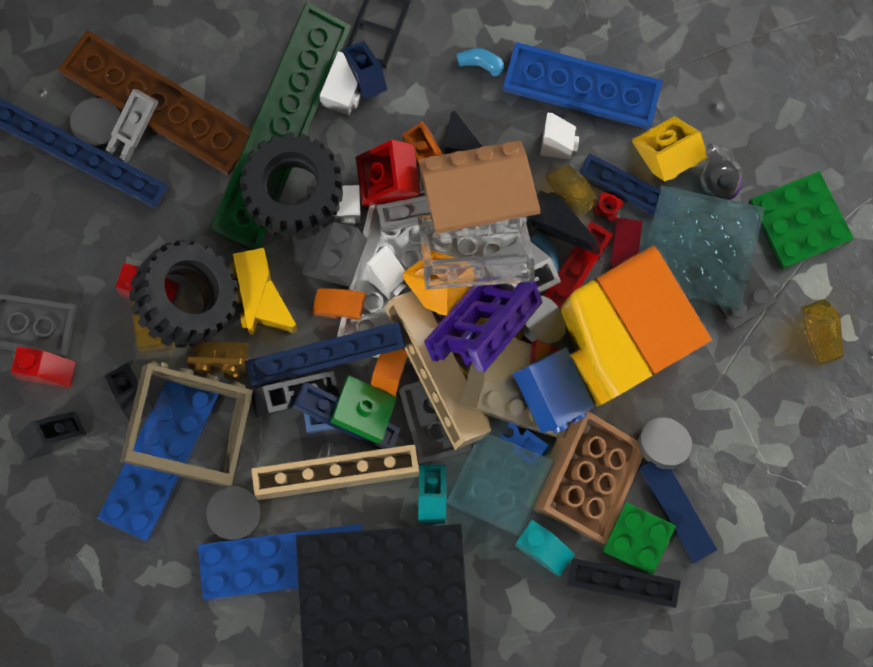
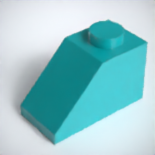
M419 465L418 523L446 524V465Z
M531 520L515 544L516 548L558 577L561 576L575 555L554 534Z

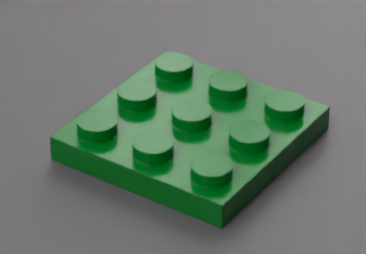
M820 171L751 198L749 201L782 270L847 244L854 239Z

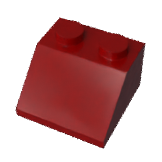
M391 139L355 157L362 206L410 199L420 194L413 144Z

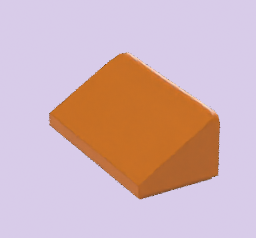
M423 121L402 134L405 143L414 145L415 159L418 166L419 159L444 155L431 131Z

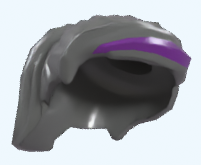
M710 143L705 151L707 162L700 174L703 190L707 194L722 200H731L738 195L742 188L744 171L737 161L733 159V154L729 149Z

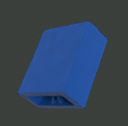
M566 347L552 352L513 373L541 433L550 430L554 434L561 432L569 427L567 422L572 421V423H575L587 417L585 412L594 407L593 401Z

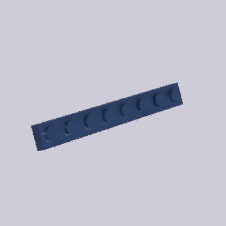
M0 98L1 130L155 210L158 208L169 190L167 184Z

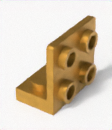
M202 342L200 345L194 346V356L187 357V364L194 371V374H197L199 377L204 378V374L224 375L225 379L238 380L240 376H247L245 361L248 360L249 345L248 343Z

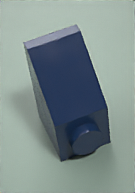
M365 41L341 50L358 83V91L364 99L375 97L379 93L388 90L382 66Z

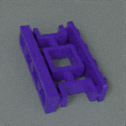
M482 275L425 339V345L432 361L444 360L450 352L461 353L465 365H470L473 362L476 371L485 372L543 303L536 282L526 280L524 284L519 283L513 291L501 290L498 280L493 279L490 282L488 275ZM481 317L488 318L484 325L476 324Z

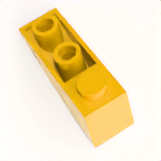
M264 248L233 254L234 263H230L234 273L232 277L233 279L238 278L239 283L238 290L235 291V294L239 296L238 304L243 303L244 312L240 313L242 328H248L250 336L254 335L257 327L255 316L266 282L271 280Z

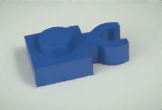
M508 423V426L514 430V435L510 438L506 434H501L500 438L506 443L516 444L512 452L532 467H536L551 445L533 431L527 429L522 434L520 426Z

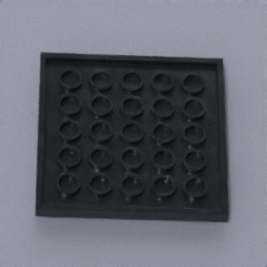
M461 524L296 535L303 667H471Z

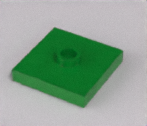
M348 375L330 422L380 444L384 438L397 397Z

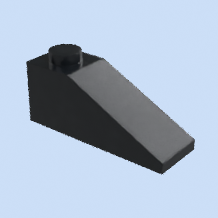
M540 190L537 195L540 214L526 216L529 226L599 255L601 250L597 239L566 204L563 198L557 193H546Z
M334 371L254 389L251 399L256 417L293 409L294 402L304 382L335 397H339L340 394Z

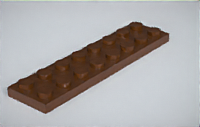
M89 30L84 33L58 68L61 75L97 97L105 99L120 111H123L133 89H137L159 101L147 125L148 128L228 177L234 170L251 130L250 128Z

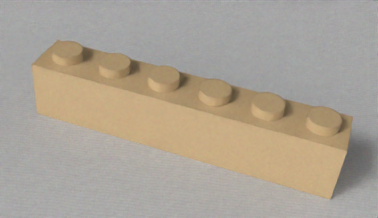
M413 291L393 297L386 305L385 310L392 323L400 321L406 344L404 349L454 449L457 450L483 439L491 431L490 423L485 414L460 406L466 385V376L463 368L458 365L454 352H450L444 360L436 362L432 361L425 345V339L440 322L435 319L431 310L426 309Z
M415 445L252 468L255 497L257 500L419 477V468Z

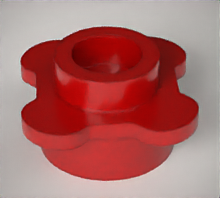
M603 192L600 194V201L598 205L594 206L593 212L595 215H602L608 221L613 222L617 218L618 210L623 207V201L612 194Z

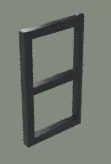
M364 0L346 48L353 45L360 25L391 35L392 39L384 60L377 58L381 66L387 68L410 8V0H388L404 5L395 29L364 20L363 17L370 0Z

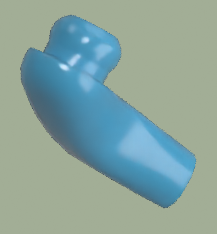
M474 48L457 53L459 66H481L490 71L492 76H499L503 73V60L488 50Z
M537 232L532 237L531 242L551 258L558 274V248L542 233Z

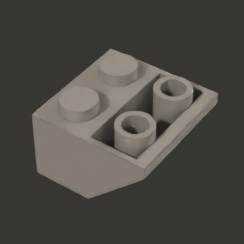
M527 238L483 258L492 280H498L501 290L513 291L519 283L524 284L526 280L536 282L540 293L561 282L551 258Z

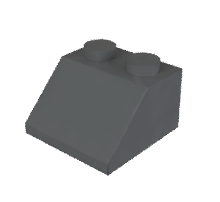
M336 222L330 223L327 227L321 225L320 232L316 235L302 274L350 287L368 239L358 228Z

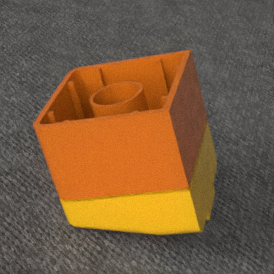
M654 245L576 289L561 307V313L575 351L570 356L596 407L617 397L712 341L660 252Z

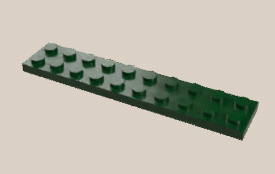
M309 2L304 4L208 231L248 250L259 249L267 229L265 227L261 229L255 223L254 218L250 217L246 209L240 187V178L243 176L241 172L243 163L249 162L247 156L251 150L255 152L259 150L257 144L263 140L266 143L272 141L271 136L278 134L279 138L286 137L288 132H294L295 137H300L302 133L307 134L320 103L321 91L338 51L341 52L351 25ZM292 167L277 172L268 183V194L276 202L280 199Z

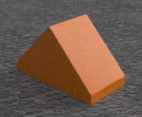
M405 349L379 355L372 376V386L391 395H397L408 357Z

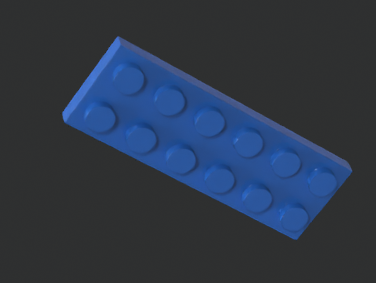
M516 42L502 91L650 130L663 80Z
M166 381L153 407L154 410L150 413L135 442L133 451L187 464L220 395ZM125 463L97 518L148 542L180 476Z
M362 524L198 545L203 600L298 589L296 535L362 531Z

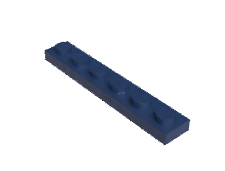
M399 321L246 360L245 363L252 387L406 348Z

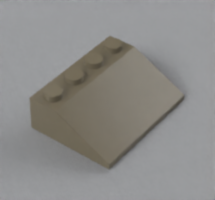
M513 338L485 372L476 371L472 362L460 406L546 436L564 439L567 428L556 434L552 430L544 433L540 432L513 376V373L530 365L531 344Z

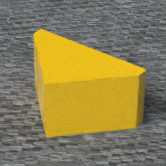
M272 281L266 282L255 316L257 324L294 334L298 331L296 323Z

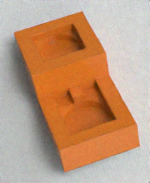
M320 288L316 293L312 315L333 319L343 317L361 321L367 295L364 292Z

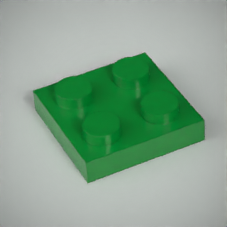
M625 502L603 552L653 575L676 525Z

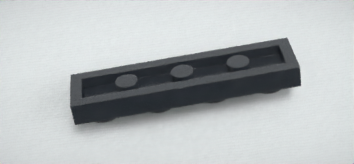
M573 558L567 586L675 609L677 607L681 581Z

